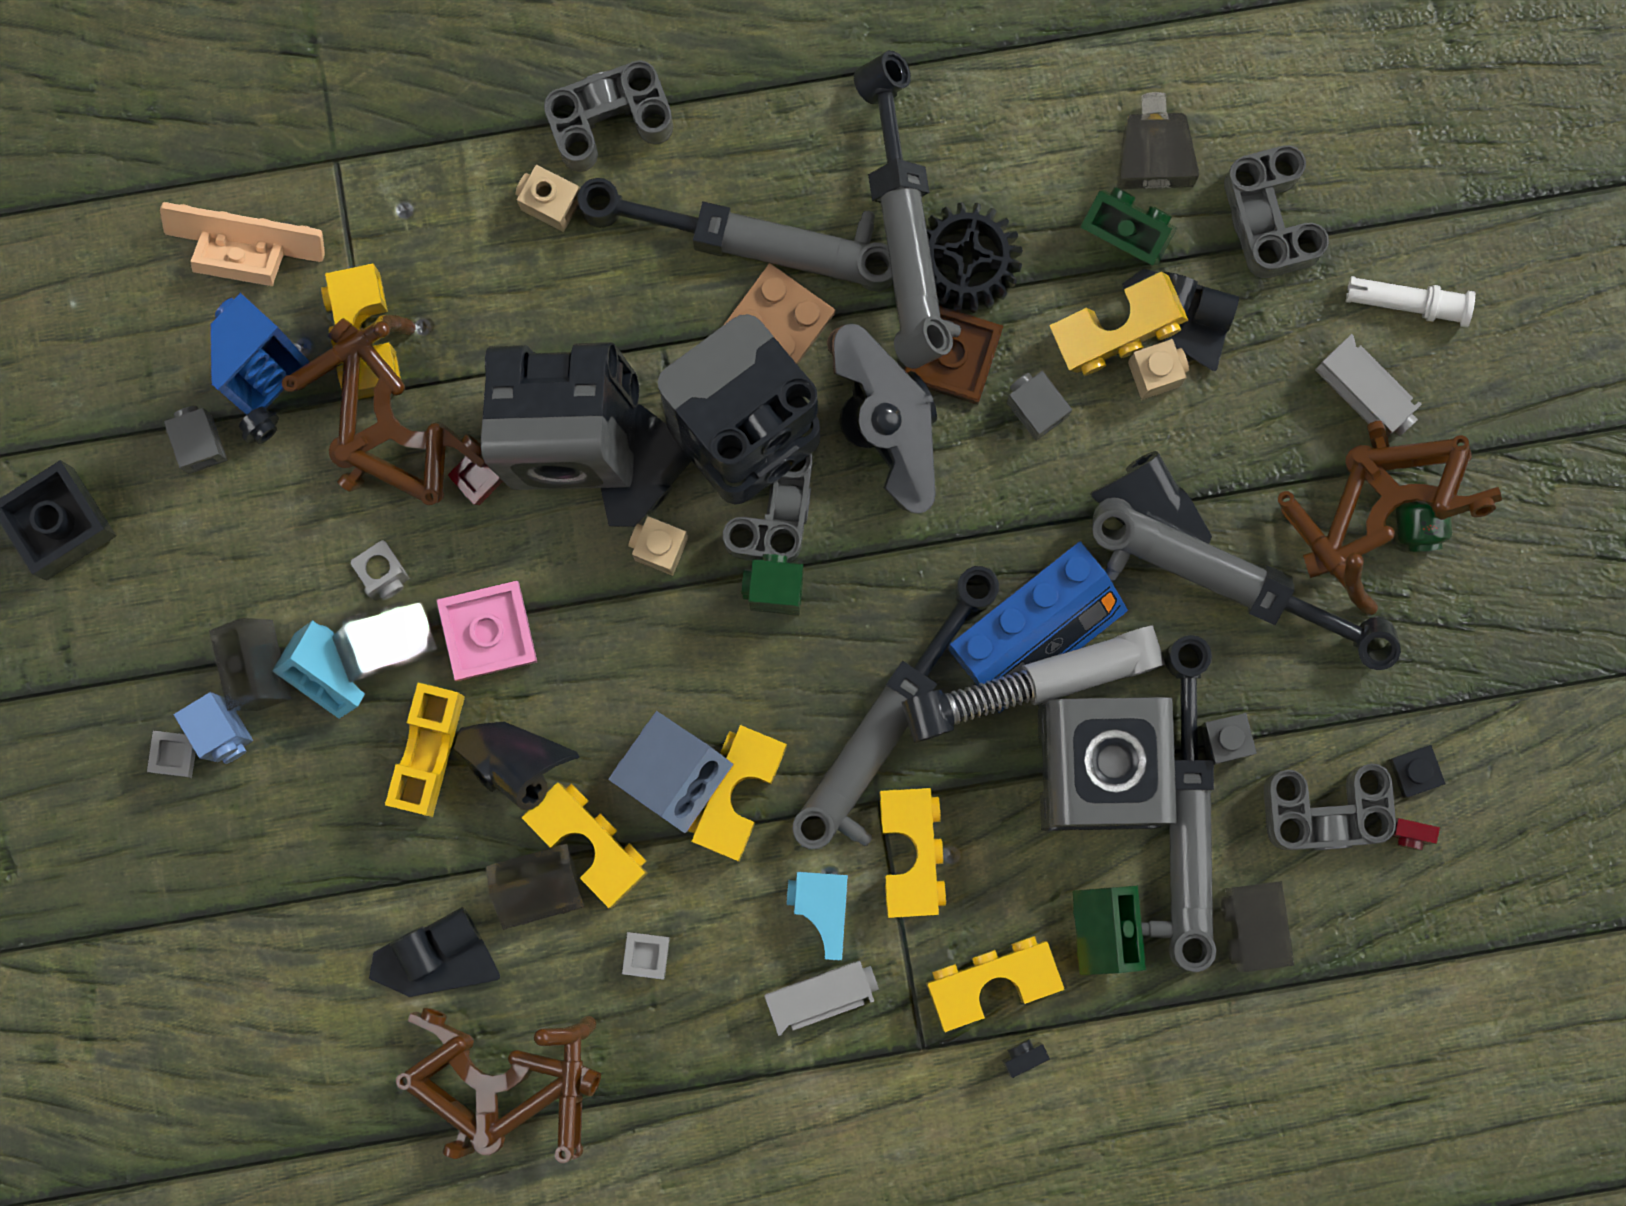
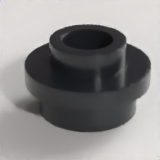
M264 406L254 409L239 424V428L243 432L242 438L248 444L254 442L262 444L276 433L277 427L275 425L279 417L274 411L268 412Z

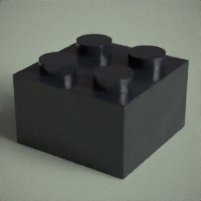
M61 460L0 498V524L32 575L46 581L117 536L75 469Z

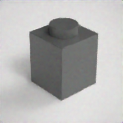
M1043 371L1034 377L1027 373L1010 386L1013 392L1009 395L1007 404L1035 441L1067 419L1072 411L1071 407Z
M197 406L182 408L174 413L175 418L164 421L179 468L186 473L191 474L228 461L213 416L204 408L198 409Z
M1246 713L1206 722L1198 726L1207 760H1214V765L1257 754Z

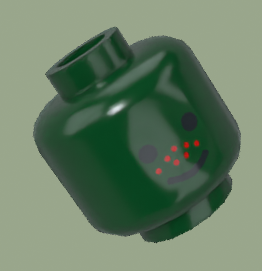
M1416 501L1404 503L1396 508L1398 540L1404 545H1409V551L1443 549L1442 543L1452 537L1451 517L1444 520L1436 518L1433 508L1429 504Z

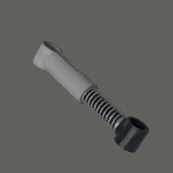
M1153 625L1124 633L1107 641L1022 665L1019 674L1014 672L1012 676L1009 674L1005 678L1000 676L998 680L993 679L992 682L986 681L985 684L972 685L971 689L966 687L964 691L959 689L957 693L952 691L950 694H944L941 690H936L907 699L901 703L914 743L953 731L954 725L959 724L962 720L966 722L967 717L973 720L974 715L980 718L981 713L987 716L988 711L994 714L995 709L1001 712L1002 707L1008 709L1009 704L1015 707L1016 702L1022 705L1023 700L1026 703L1030 701L1033 705H1038L1117 679L1146 673L1163 667L1166 664Z

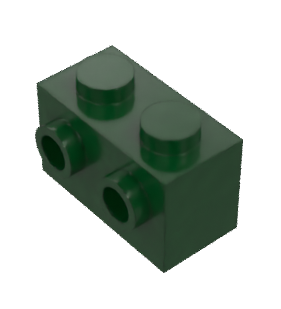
M1114 187L1112 192L1099 190L1080 228L1152 266L1159 264L1177 230V227L1169 223L1172 216L1153 206H1150L1148 211H1145L1133 205L1136 197L1117 187Z
M763 554L762 560L753 559L752 570H744L741 591L743 599L749 602L750 611L800 616L804 577L803 564L788 563L787 556L777 554Z
M1138 885L1072 891L1080 975L1115 974L1146 970Z

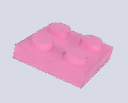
M518 581L437 600L455 681H462L537 663Z

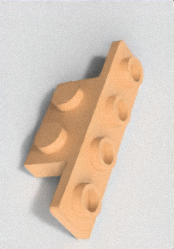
M163 202L160 208L163 230L166 235L198 241L191 259L192 272L273 286L283 256L322 262L325 255L323 233L319 229L274 222L264 218L257 219L240 216L224 211L218 212L195 208L185 204L178 205Z

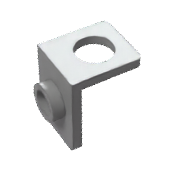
M384 540L379 541L351 560L352 567L366 586L364 589L365 593L375 601L380 598L387 600L404 588L402 584L410 579ZM374 556H383L390 564L389 572L380 579L371 578L366 571L368 561Z

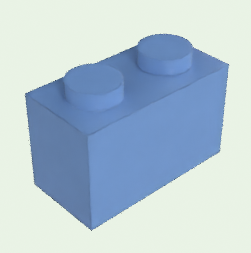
M209 692L173 714L199 758L214 762L222 760L224 764H228L247 752L244 746L253 741L230 700L220 695Z

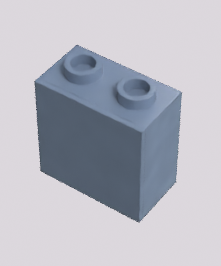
M656 711L608 780L686 833L734 764L709 745Z

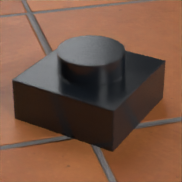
M1432 745L1389 759L1403 798L1446 784Z
M1028 1039L1009 1048L1007 1051L1010 1057L1003 1059L1002 1062L1009 1076L1014 1078L1050 1060L1042 1043L1038 1042L1033 1045L1031 1040Z

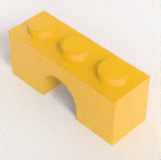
M374 264L325 273L327 286L321 288L322 298L326 311L333 312L335 325L342 318H345L359 330L368 317L388 312L380 272ZM330 326V327H329V333H330V331L333 329L334 326ZM331 340L332 346L334 347V345L337 343ZM388 342L373 345L374 349L401 379L396 351ZM360 358L358 399L374 396V388L379 379ZM343 365L337 366V374L342 389Z
M1161 271L1124 289L1131 309L1127 322L1119 329L1105 330L1101 326L1095 311L1088 308L1049 325L1068 369L1076 373L1082 371L1083 375L1086 376L1106 366L1104 360L1118 353L1121 358L1132 355L1133 352L1143 349L1142 342L1154 336H1157L1158 340H1163L1180 332L1181 328L1179 325L1188 321V318L1170 277Z
M417 683L407 720L409 736L401 762L395 765L385 802L386 806L433 817L465 696L455 691Z
M740 725L737 734L729 731L720 754L726 756V759L734 765L710 797L705 810H701L688 829L689 832L694 833L691 842L740 861L755 822L741 817L734 811L731 803L732 792L737 784L746 779H758L771 785L786 751L787 744Z
M557 782L547 792L539 806L528 810L521 818L550 848L555 849L566 837L573 834H582L589 838L595 849V859L592 866L580 879L608 908H613L648 874L641 867L646 862V859L630 843L623 848L612 837L617 832V829L601 813L594 818L583 807L588 802V799L572 783L565 788Z
M931 788L880 791L882 834H902L908 837L916 848V861L908 872L899 875H885L887 918L939 915L938 906H946L945 882L937 881L936 864H943L942 839H934L933 822H940L941 820L939 797H931Z
M1035 936L1011 944L1014 952L998 957L996 950L973 957L974 966L958 971L956 964L932 972L934 980L926 982L943 1031L947 1032L985 1018L980 1006L979 996L982 987L991 979L1002 977L1010 980L1015 985L1021 1002L1024 1004L1065 990L1048 942L1042 941L1037 943Z

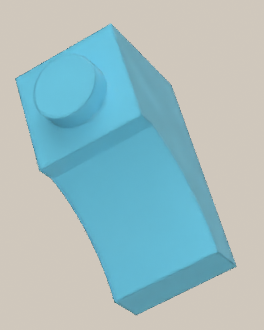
M313 620L294 633L272 670L337 718H341L357 708L365 695L352 682L345 669L343 649L346 644L336 638L332 630L317 624Z
M797 872V881L788 880L787 905L795 906L794 914L804 915L816 926L824 943L825 959L842 960L848 875Z

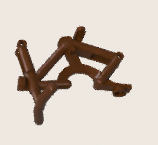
M382 315L370 326L358 330L348 320L342 318L328 335L337 344L292 374L285 376L282 380L283 388L288 392L302 390L343 363L339 437L335 438L330 444L329 456L338 467L350 468L355 466V469L352 472L343 474L337 483L349 492L360 489L365 482L361 477L366 472L423 501L426 505H434L442 501L444 498L443 480L446 446L459 450L478 467L482 468L486 463L483 460L481 443L469 434H466L461 439L441 422L432 423L428 426L427 431L421 432L412 431L402 426L395 418L391 407L392 394L396 396L401 395L404 392L405 385L374 349L373 343L380 338L388 336L392 331L407 336L412 335L416 330L412 320L397 315ZM361 358L379 379L374 388V412L378 422L356 434ZM389 439L405 447L426 448L424 481L367 451Z
M1374 421L1368 424L1367 430L1372 447L1360 445L1348 452L1345 463L1350 474L1327 537L1297 502L1291 492L1284 491L1280 493L1278 503L1283 516L1289 520L1312 550V552L1303 555L1310 579L1329 572L1346 589L1351 602L1364 614L1374 615L1378 610V605L1365 592L1361 581L1364 564L1362 555L1394 538V529L1391 526L1385 525L1387 517L1395 508L1408 502L1426 503L1433 508L1435 517L1440 520L1470 511L1472 517H1483L1491 514L1496 509L1495 503L1502 501L1499 487L1470 496L1457 495L1467 464L1472 458L1469 440L1466 436L1459 435L1454 439L1390 447L1383 422ZM1458 443H1464L1463 446H1457ZM1446 464L1438 487L1426 484L1399 486L1386 472L1389 470ZM1366 480L1381 498L1372 507L1366 521L1367 534L1342 547L1364 481ZM1286 498L1290 499L1287 502H1283V500Z
M423 1008L422 1013H410L409 1022L433 1032L442 1041L443 1045L404 1073L399 1074L396 1078V1084L400 1089L409 1092L459 1130L456 1141L445 1144L442 1152L445 1156L458 1159L475 1151L482 1155H491L498 1152L503 1147L505 1135L558 1098V1147L555 1151V1158L559 1163H567L572 1159L579 1158L583 1154V1146L581 1145L583 1094L591 1097L597 1090L601 1080V1073L583 1066V1061L581 1060V1040L586 1039L596 1028V1021L593 1017L585 1016L572 1026L545 1028L535 1032L534 1041L539 1046L564 1045V1060L514 1050L508 1056V1062L512 1065L511 1068L504 1074L491 1075L475 1067L469 1057L470 1049L474 1044L473 1037L446 1025L447 1015L432 1008ZM450 1064L466 1084L476 1089V1114L429 1078ZM532 1071L558 1077L498 1120V1092L511 1090L528 1079ZM404 1077L407 1079V1084L403 1081ZM562 1151H564L566 1158L563 1157Z

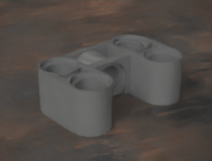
M642 60L632 61L609 71L595 73L579 82L555 89L549 93L544 103L545 113L562 160L566 167L577 172L587 171L597 161L598 152L591 131L592 128H595L594 123L625 113V116L631 114L639 135L650 144H661L667 141L672 135L674 128L671 110L657 72L651 64ZM643 77L651 81L649 87L642 91H636L630 87L632 81L637 78ZM562 105H570L575 108L573 114L564 119L554 116L556 109ZM652 114H658L665 118L663 124L657 128L647 127L644 125V121ZM575 142H584L589 145L587 151L579 156L569 154L568 148Z
M1291 145L1279 146L1238 158L1230 167L1224 180V189L1231 208L1234 229L1240 239L1247 267L1252 274L1260 278H1271L1309 268L1316 264L1327 250L1329 244L1328 234L1319 224L1311 222L1288 228L1284 226L1275 194L1293 188L1306 167V159L1303 153L1297 147ZM1280 161L1288 163L1293 169V175H1281L1276 170L1275 163ZM1236 173H1249L1254 179V185H1241L1236 179ZM1308 238L1312 240L1316 246V252L1306 253L1302 251L1298 245V239ZM1261 248L1271 249L1277 256V262L1273 264L1265 263L1259 257L1258 250Z
M812 454L804 459L806 464L802 470L798 472L788 471L783 477L770 484L765 520L736 517L725 525L723 541L729 554L738 559L751 561L753 559L762 560L763 554H777L787 556L788 563L793 562L799 556L802 547L804 525L807 524L810 504ZM745 528L752 532L754 538L749 546L738 548L731 543V535L737 529ZM779 534H787L793 538L795 544L791 551L778 553L771 547L772 539Z
M1371 763L1356 767L1349 773L1346 781L1348 805L1310 808L1308 785L1302 774L1288 769L1272 774L1264 784V802L1269 840L1275 847L1281 850L1352 848L1354 845L1377 844L1387 841L1392 837L1396 828L1390 773L1379 764ZM1365 772L1373 774L1378 782L1377 789L1372 795L1365 793L1360 786V778ZM1281 778H1287L1294 784L1295 794L1289 801L1281 799L1277 794L1276 785ZM1370 813L1378 816L1382 824L1380 833L1375 837L1369 835L1364 828V820ZM1286 819L1294 821L1299 829V836L1293 843L1285 841L1280 834V826Z

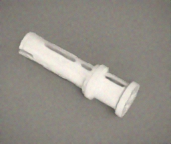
M1354 276L1350 277L1347 288L1349 293L1346 294V302L1348 303L1354 302L1420 313L1426 321L1433 322L1436 318L1460 322V326L1468 328L1471 322L1475 304L1474 291H1467L1466 294L1443 291L1438 285L1428 286L1427 290L1359 279Z

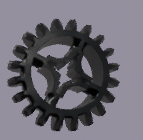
M961 202L957 204L956 215H953L948 207H943L941 210L943 221L933 215L928 218L929 227L932 229H927L936 292L942 293L938 304L944 307L947 305L949 298L955 300V312L961 311L963 302H969V309L972 313L977 312L978 300H982L984 306L988 309L993 307L994 300L991 293L997 298L1004 300L1007 296V291L1003 285L1014 287L1017 279L1011 273L1020 272L1022 268V263L1014 259L1022 255V247L1010 245L1017 240V231L1004 233L1008 227L1009 220L1003 218L995 223L993 221L996 215L994 208H990L986 216L980 215L981 204L974 203L972 213H966V207ZM966 229V234L961 241L957 243L946 242L945 246L937 245L950 232ZM979 232H982L994 242L1000 256L993 255V251L984 249L978 241ZM971 241L972 263L968 264L967 272L963 274L964 263H962L963 251L967 250L968 242ZM934 259L942 260V264L951 266L955 270L957 275L956 284L948 281L939 272ZM989 269L998 270L995 276L986 283L968 287L969 280L975 273H988Z

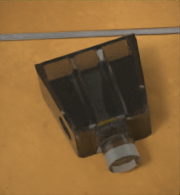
M1151 92L1142 95V114L1129 115L1124 125L1116 183L1117 188L1194 187L1199 177V169L1186 114L1167 113L1165 93Z

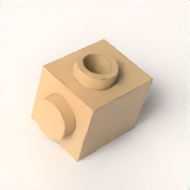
M535 165L531 174L525 173L515 194L518 196L517 202L521 211L564 232L579 205L578 192L580 187Z
M1173 339L1135 351L1128 361L1141 400L1179 388L1187 378L1185 372L1189 371L1186 355L1182 348L1176 349Z
M647 516L644 526L636 525L629 541V547L634 548L632 556L635 561L673 576L688 541V535L684 530Z

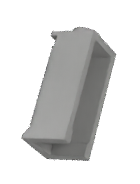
M1353 334L1315 369L1368 424L1374 421H1382L1387 437L1394 431L1400 437L1418 420L1412 413L1422 404L1418 402L1414 405L1411 402L1413 397L1362 346L1356 347Z
M859 960L770 992L764 996L778 1036H780L789 1025H791L792 1030H796L864 1005L863 998L868 997L870 1003L874 1002L871 992L877 991L879 988L871 966L862 968Z

